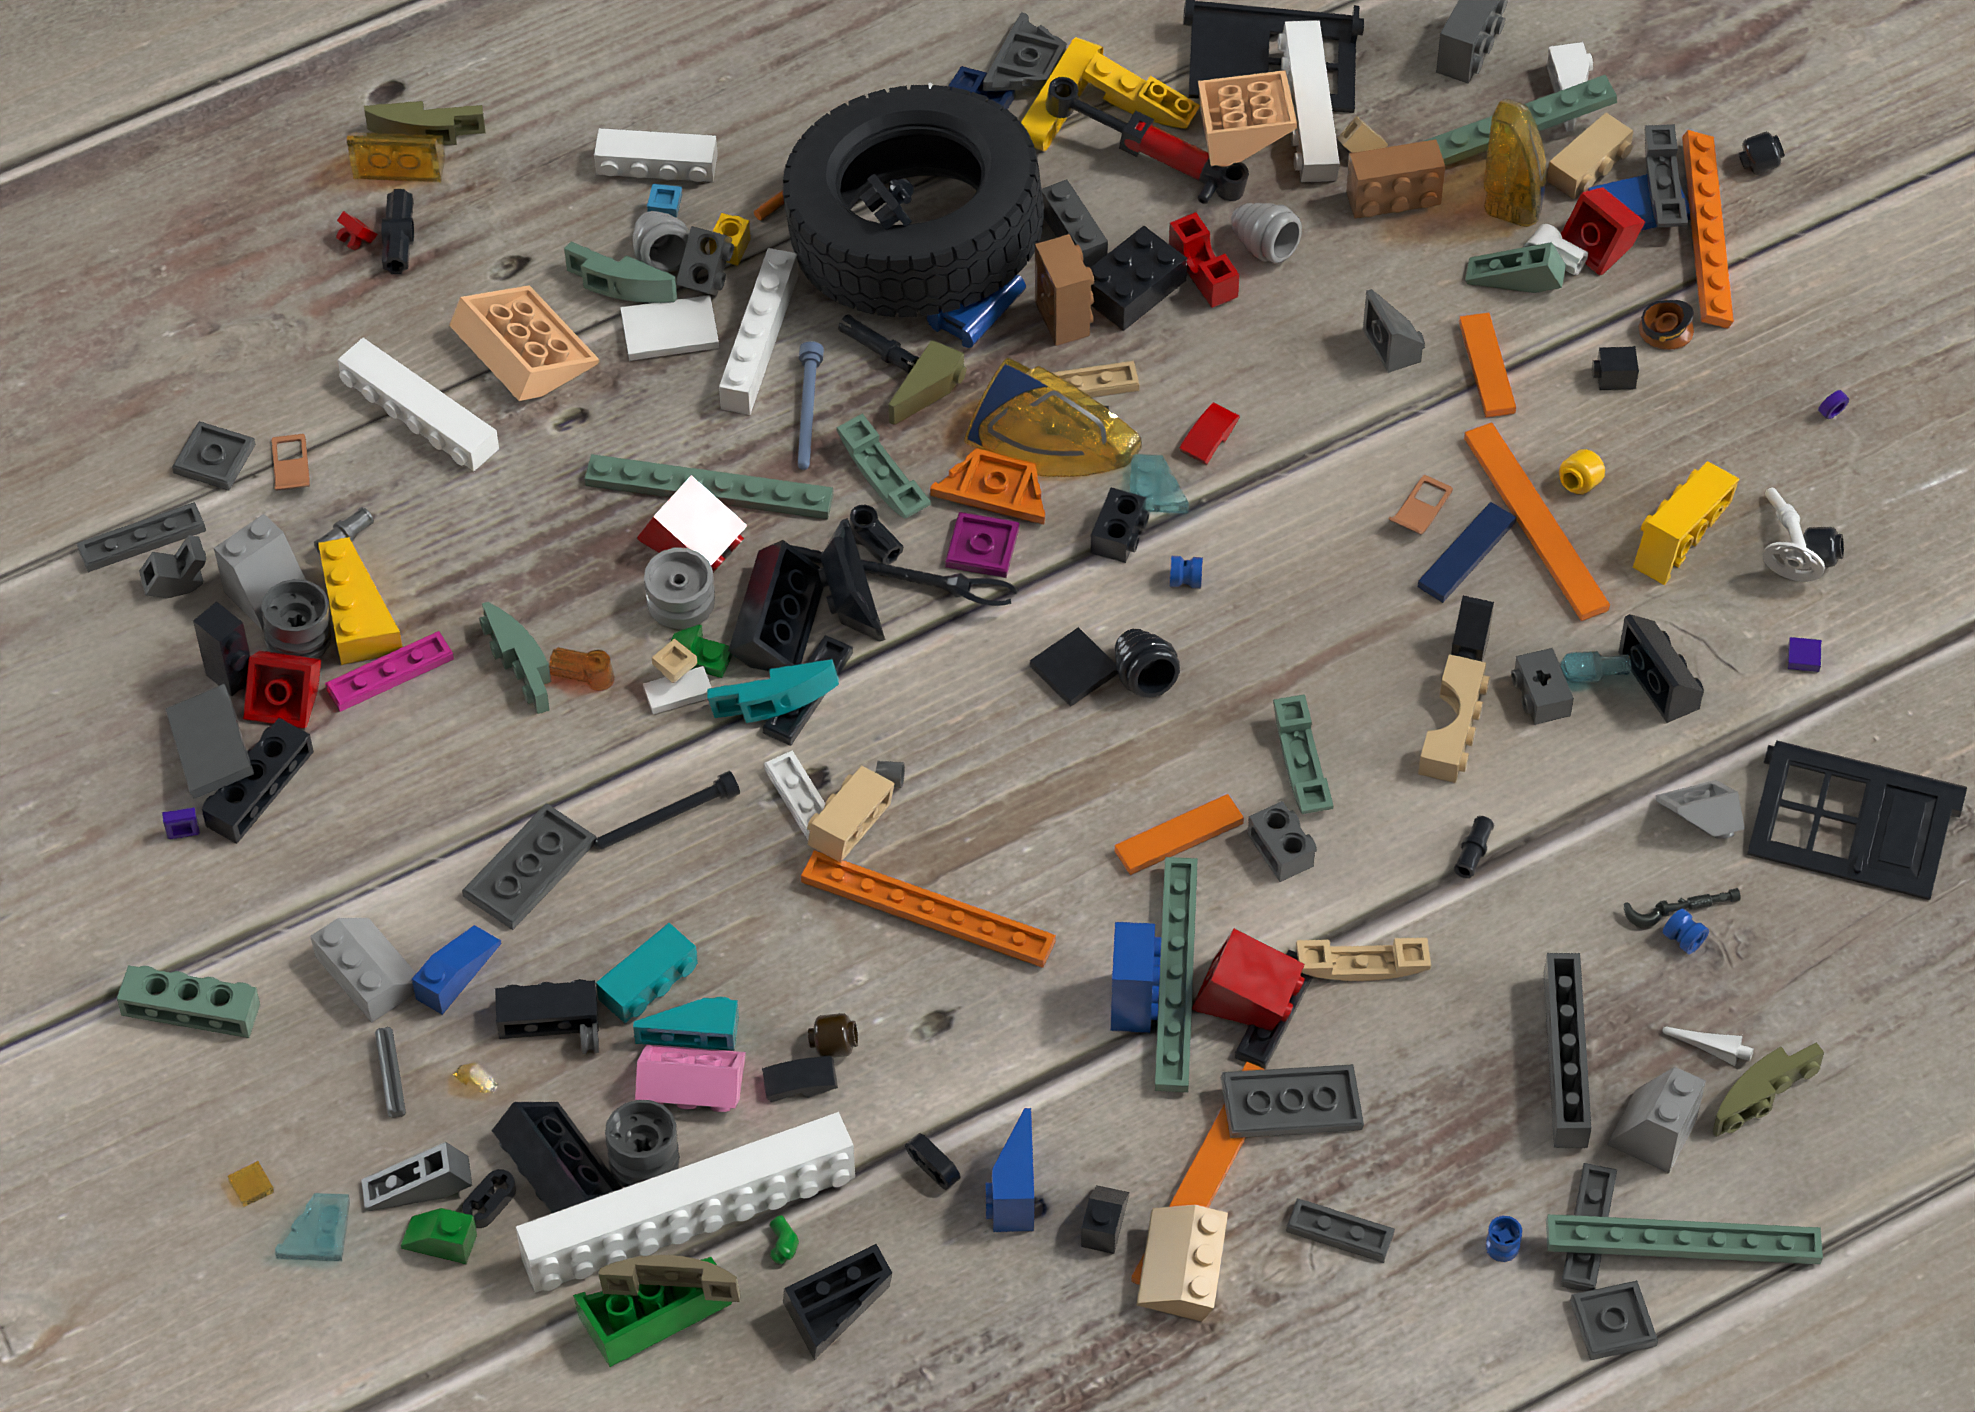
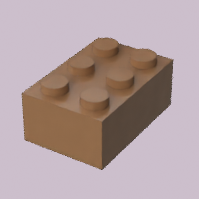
M1437 140L1349 153L1346 193L1354 218L1373 217L1381 214L1399 213L1406 210L1441 205L1445 164Z
M1070 234L1035 244V303L1056 346L1090 336V323L1094 321L1090 304L1094 303L1091 285L1094 284V276L1091 268L1085 267L1082 250L1079 245H1074Z

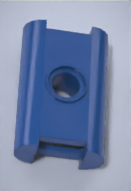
M1014 274V279L1004 287H999L998 291L988 297L983 298L980 295V301L966 307L961 303L960 309L945 313L942 312V309H938L939 314L928 315L927 321L936 332L943 329L961 339L963 347L971 348L1025 291L1026 284L1019 274Z

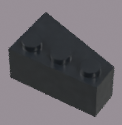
M877 1244L784 1288L783 1304L814 1361L890 1287L892 1271Z

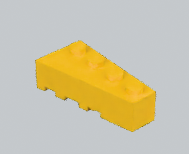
M350 538L318 543L341 665L380 658L402 648L400 631Z

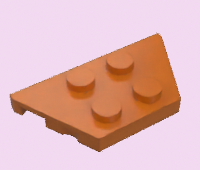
M976 448L966 456L963 462L957 463L949 470V476L939 484L934 482L930 487V496L1045 524V509H1043L1041 489L1034 462Z

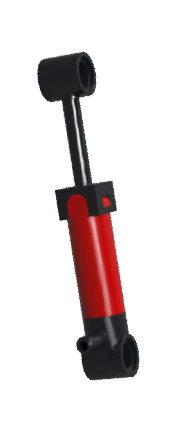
M1058 77L1050 82L1045 105L1046 110L1052 116L1066 118L1075 110L1122 133L1119 149L1135 157L1141 152L1205 183L1204 188L1197 197L1198 201L1202 204L1208 203L1215 190L1219 197L1227 201H1236L1243 196L1249 176V170L1244 163H1233L1226 167L1211 166L1208 152L1153 126V118L1135 111L1127 123L1079 100L1077 95L1078 86L1072 79Z

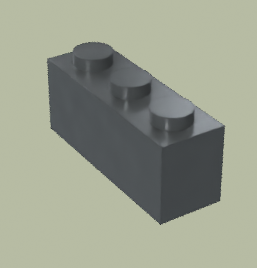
M1067 179L1043 188L1044 219L1057 238L1070 234L1074 245H1079L1082 250L1085 267H1092L1108 254V240Z

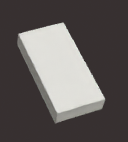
M703 666L689 670L674 683L666 677L643 683V690L653 715L708 699L707 689L712 688Z

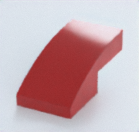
M1213 402L1191 428L1179 447L1180 451L1208 465L1220 443L1226 442L1240 416Z

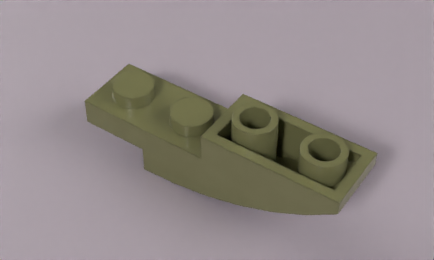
M423 101L364 106L367 129L398 141L423 145H457L456 136L486 133L482 105L424 110Z
M1816 1042L1791 1056H1788L1784 1049L1779 1047L1752 1065L1737 1080L1724 1098L1716 1115L1713 1134L1717 1137L1725 1132L1733 1133L1741 1128L1744 1122L1754 1117L1756 1119L1764 1117L1772 1110L1776 1094L1783 1093L1791 1087L1792 1083L1802 1078L1806 1080L1815 1076L1820 1070L1824 1051Z

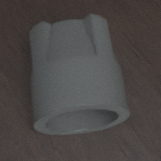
M877 761L875 773L894 782V787L902 788L905 764L904 762Z

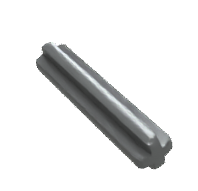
M390 1027L378 1028L375 1031L388 1116L391 1118L402 1117L406 1114L393 1029Z

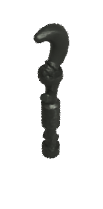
M1735 888L1729 889L1727 893L1716 895L1704 894L1689 897L1687 900L1680 897L1677 901L1678 903L1668 904L1666 900H1662L1648 914L1636 912L1631 907V904L1626 902L1624 903V913L1627 919L1635 926L1648 928L1657 924L1662 917L1669 916V912L1678 911L1682 908L1694 910L1710 907L1712 903L1728 900L1731 902L1740 901L1741 895L1739 889Z

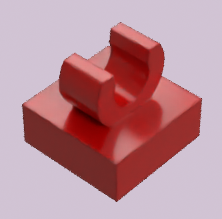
M345 211L337 219L344 228L338 231L336 238L345 242L351 236L347 247L354 251L360 247L361 239L371 244L378 235L358 218Z

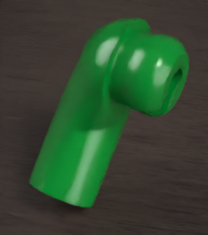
M780 1215L769 1224L778 1238L775 1244L776 1247L770 1252V1257L778 1265H783L787 1259L791 1260L794 1257L799 1239L784 1216Z

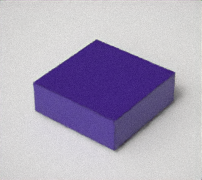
M1790 637L1788 643V669L1820 672L1822 640Z
M195 807L162 812L163 823L169 840L200 834Z

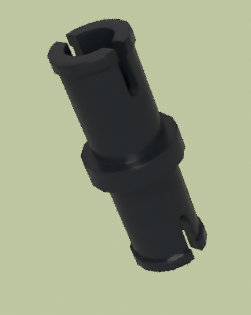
M1477 816L1474 819L1469 835L1461 843L1462 852L1457 864L1454 866L1455 873L1460 877L1471 878L1474 876L1480 858L1484 857L1487 852L1486 843L1491 831L1494 829V823L1488 817Z

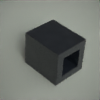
M1636 346L1599 347L1597 360H1592L1593 378H1598L1599 390L1636 389L1639 373Z

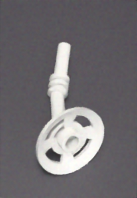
M1775 488L1767 489L1765 496L1777 511V518L1785 528H1788L1792 543L1776 542L1768 545L1763 552L1765 564L1778 575L1791 580L1810 582L1821 578L1825 565L1816 553L1806 548L1799 524V514L1792 505L1786 504ZM1773 554H1780L1785 565L1781 564ZM1809 568H1812V570H1808V571L1796 570V569H1809Z

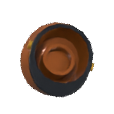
M1663 300L1650 304L1643 311L1638 326L1640 336L1646 343L1660 349H1678L1687 345L1692 340L1694 334L1692 323L1694 316L1693 308L1687 302L1680 300Z

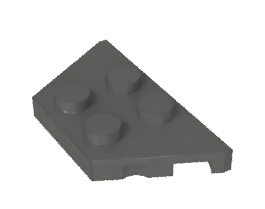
M1021 12L983 81V90L1003 91L1043 88L1065 53L1067 43L1059 37L1052 35L1044 26H1034L1029 22V16Z

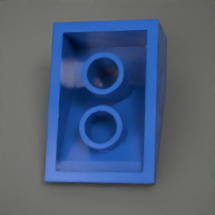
M1024 1108L992 1168V1182H985L986 1219H993V1232L1034 1231L1031 1108Z

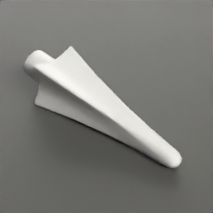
M1671 1027L1663 1028L1664 1034L1696 1046L1733 1066L1736 1065L1738 1058L1751 1061L1754 1049L1741 1045L1742 1036L1701 1033Z

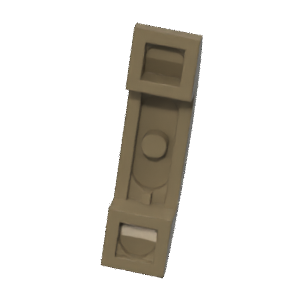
M675 1255L633 1257L606 1265L599 1269L598 1274L603 1294L637 1296L639 1284L703 1288L705 1300L740 1302L741 1298L735 1275L717 1265L690 1257Z

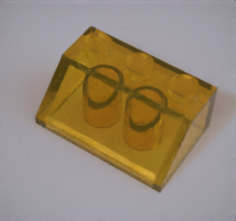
M352 133L347 136L353 179L442 181L445 161L443 136Z

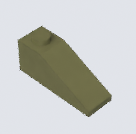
M931 340L888 404L889 423L896 425L950 394L957 383L960 384L966 375L967 368L964 366V353Z

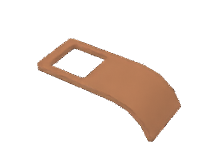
M305 434L273 437L272 451L275 490L310 487ZM301 441L302 458L278 460V443Z
M1423 475L1394 517L1389 516L1388 519L1421 535L1430 526L1452 493L1453 488L1434 478ZM1424 483L1445 491L1437 506H1431L1415 498Z

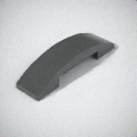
M1675 124L1645 125L1647 179L1655 223L1657 227L1687 226L1685 198H1682L1676 157L1678 146Z

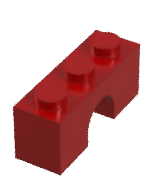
M1195 212L1170 222L1169 245L1187 257V273L1211 308L1237 298L1240 274L1226 254L1215 256L1210 243V231L1198 214Z

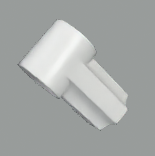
M1550 224L1540 225L1525 243L1524 247L1552 242L1566 264L1565 271L1578 275L1588 258V252L1562 239L1561 233Z

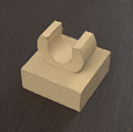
M673 639L652 657V665L660 670L672 683L679 680L697 664V656L676 639Z

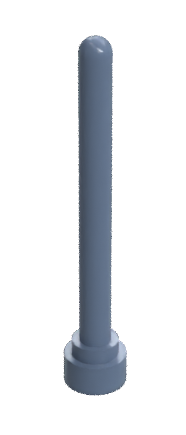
M805 342L799 348V360L804 366L798 449V467L801 470H806L810 466L816 368L822 363L824 353L823 346L817 342Z

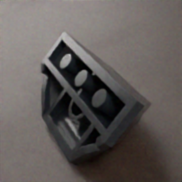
M848 518L843 519L820 556L823 568L818 569V573L823 587L829 586L831 595L826 596L831 615L837 613L841 624L880 642L886 639Z

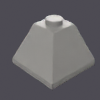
M1717 780L1656 795L1658 803L1716 839L1733 837L1735 831L1745 829L1738 792Z

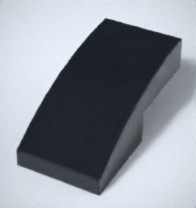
M831 1056L797 1059L762 1068L766 1098L771 1103L799 1093H803L809 1098L838 1088L834 1059Z

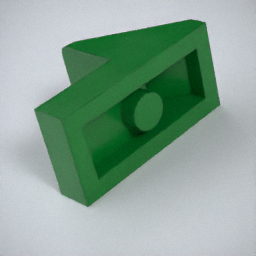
M700 624L674 633L671 641L676 639L697 656V664L692 669L703 666L706 674L723 678L733 656L728 652L729 645L703 638L702 625Z

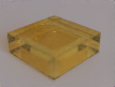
M259 1161L228 1175L229 1183L243 1207L274 1193L273 1186Z

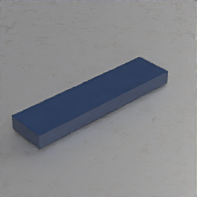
M1490 502L1420 578L1418 588L1444 603L1516 522V517Z

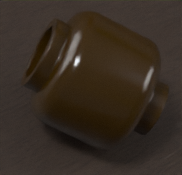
M845 1013L818 1016L814 1022V1028L808 1029L810 1048H816L820 1057L831 1056L835 1058L849 1056L853 1047L858 1046L856 1021H851Z

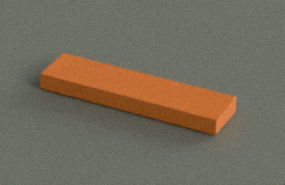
M1490 313L1460 316L1459 325L1485 418L1515 414L1516 404Z
M1226 794L1116 844L1114 851L1128 873L1132 875L1165 860V857H1172L1244 824V817L1229 794Z

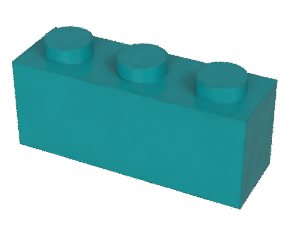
M668 923L596 982L598 1000L624 1024L632 1017L640 1016L646 1010L648 1004L655 998L664 996L682 976L686 977L693 972L698 964L696 946L672 924Z

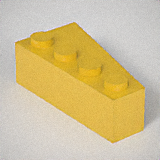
M1708 461L1699 470L1694 469L1689 475L1687 482L1684 485L1679 484L1674 490L1672 497L1669 500L1664 499L1653 516L1649 514L1645 518L1640 529L1643 532V536L1632 568L1665 585L1671 578L1670 573L1673 565L1678 568L1686 559L1685 555L1691 545L1697 546L1707 527L1711 528L1732 502L1739 478Z

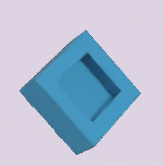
M652 184L647 212L658 211L677 217L682 198V187Z

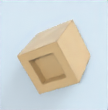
M1357 116L1337 137L1342 145L1352 153L1388 146L1379 134Z

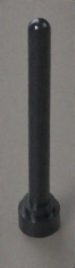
M729 770L718 775V779L713 781L712 786L597 837L594 841V846L599 850L605 849L714 798L720 797L722 799L726 797L730 799L740 794L738 783Z

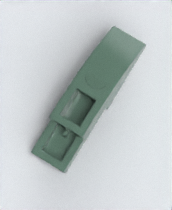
M572 241L564 248L567 271L581 276L585 289L612 298L635 302L669 303L677 300L675 276L668 272L661 271L627 255L620 262H617L610 257L601 255Z
M489 602L482 603L484 616L479 617V621L484 635L490 634L493 640L489 644L494 659L500 658L505 670L513 667L517 680L523 679L525 685L522 686L525 700L527 704L533 703L537 714L549 711L548 694L544 684L551 682L549 663L541 648L529 632L512 616Z

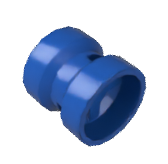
M1171 556L1170 587H1180L1182 584H1186L1191 588L1201 589L1203 557H1193L1190 560H1184L1181 556Z
M1682 908L1671 916L1665 924L1662 933L1670 940L1679 942V947L1687 954H1691L1703 944L1709 934V929L1702 923L1693 921L1692 915Z
M1504 1215L1496 1217L1491 1221L1488 1228L1486 1250L1492 1259L1507 1262L1518 1255L1522 1238L1521 1224L1513 1217Z

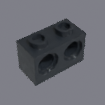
M1111 487L1091 533L1090 553L1126 563L1130 552L1135 553L1140 540V535L1138 534L1140 528L1145 529L1149 520L1150 511L1146 510V497Z

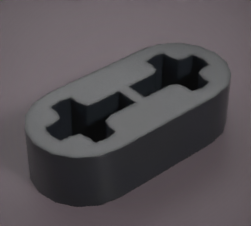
M918 1133L905 1144L906 1150L913 1161L941 1188L947 1190L960 1180V1173L954 1163L925 1135Z
M504 1169L494 1170L466 1198L463 1203L464 1214L473 1215V1208L479 1210L484 1206L485 1213L478 1212L474 1216L476 1228L481 1229L491 1224L516 1194L513 1175ZM504 1182L506 1183L507 1189L499 1188L495 1192L494 1184L502 1185Z

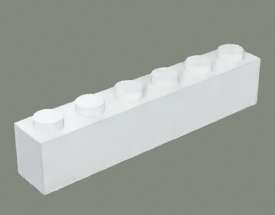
M1287 21L1284 24L1283 33L1278 34V49L1284 53V57L1281 58V71L1286 70L1297 121V129L1291 132V146H1296L1297 153H1294L1295 171L1299 170L1301 182L1336 181L1340 163L1320 21Z
M771 248L767 249L719 385L720 406L722 410L747 415L751 414L798 279L796 253Z
M365 338L360 339L337 359L340 371L339 376L346 386L354 387L369 402H375L380 405L390 417L400 419L413 433H420L429 440L433 447L438 450L442 449L451 455L457 464L465 465L472 471H475L499 450L497 430Z

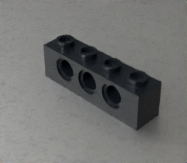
M278 718L272 726L267 727L262 733L259 742L253 749L247 751L254 774L219 788L214 795H210L205 800L201 809L205 826L236 844L314 753L310 734L281 718Z

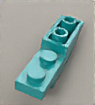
M832 659L770 669V679L708 688L707 698L714 718L743 714L745 722L751 723L788 713L815 701L838 686L839 678Z

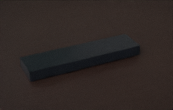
M825 635L806 663L832 659L837 675H839L852 656L853 647ZM825 695L796 710L769 718L763 726V734L791 746Z
M1288 950L1286 955L1298 960L1297 953ZM1301 973L1300 976L1305 978L1298 994L1296 996L1292 995L1289 1003L1293 1004V1008L1285 1023L1280 1020L1272 1031L1256 1027L1252 1024L1249 1025L1235 1052V1059L1245 1063L1249 1062L1263 1069L1267 1068L1314 976Z

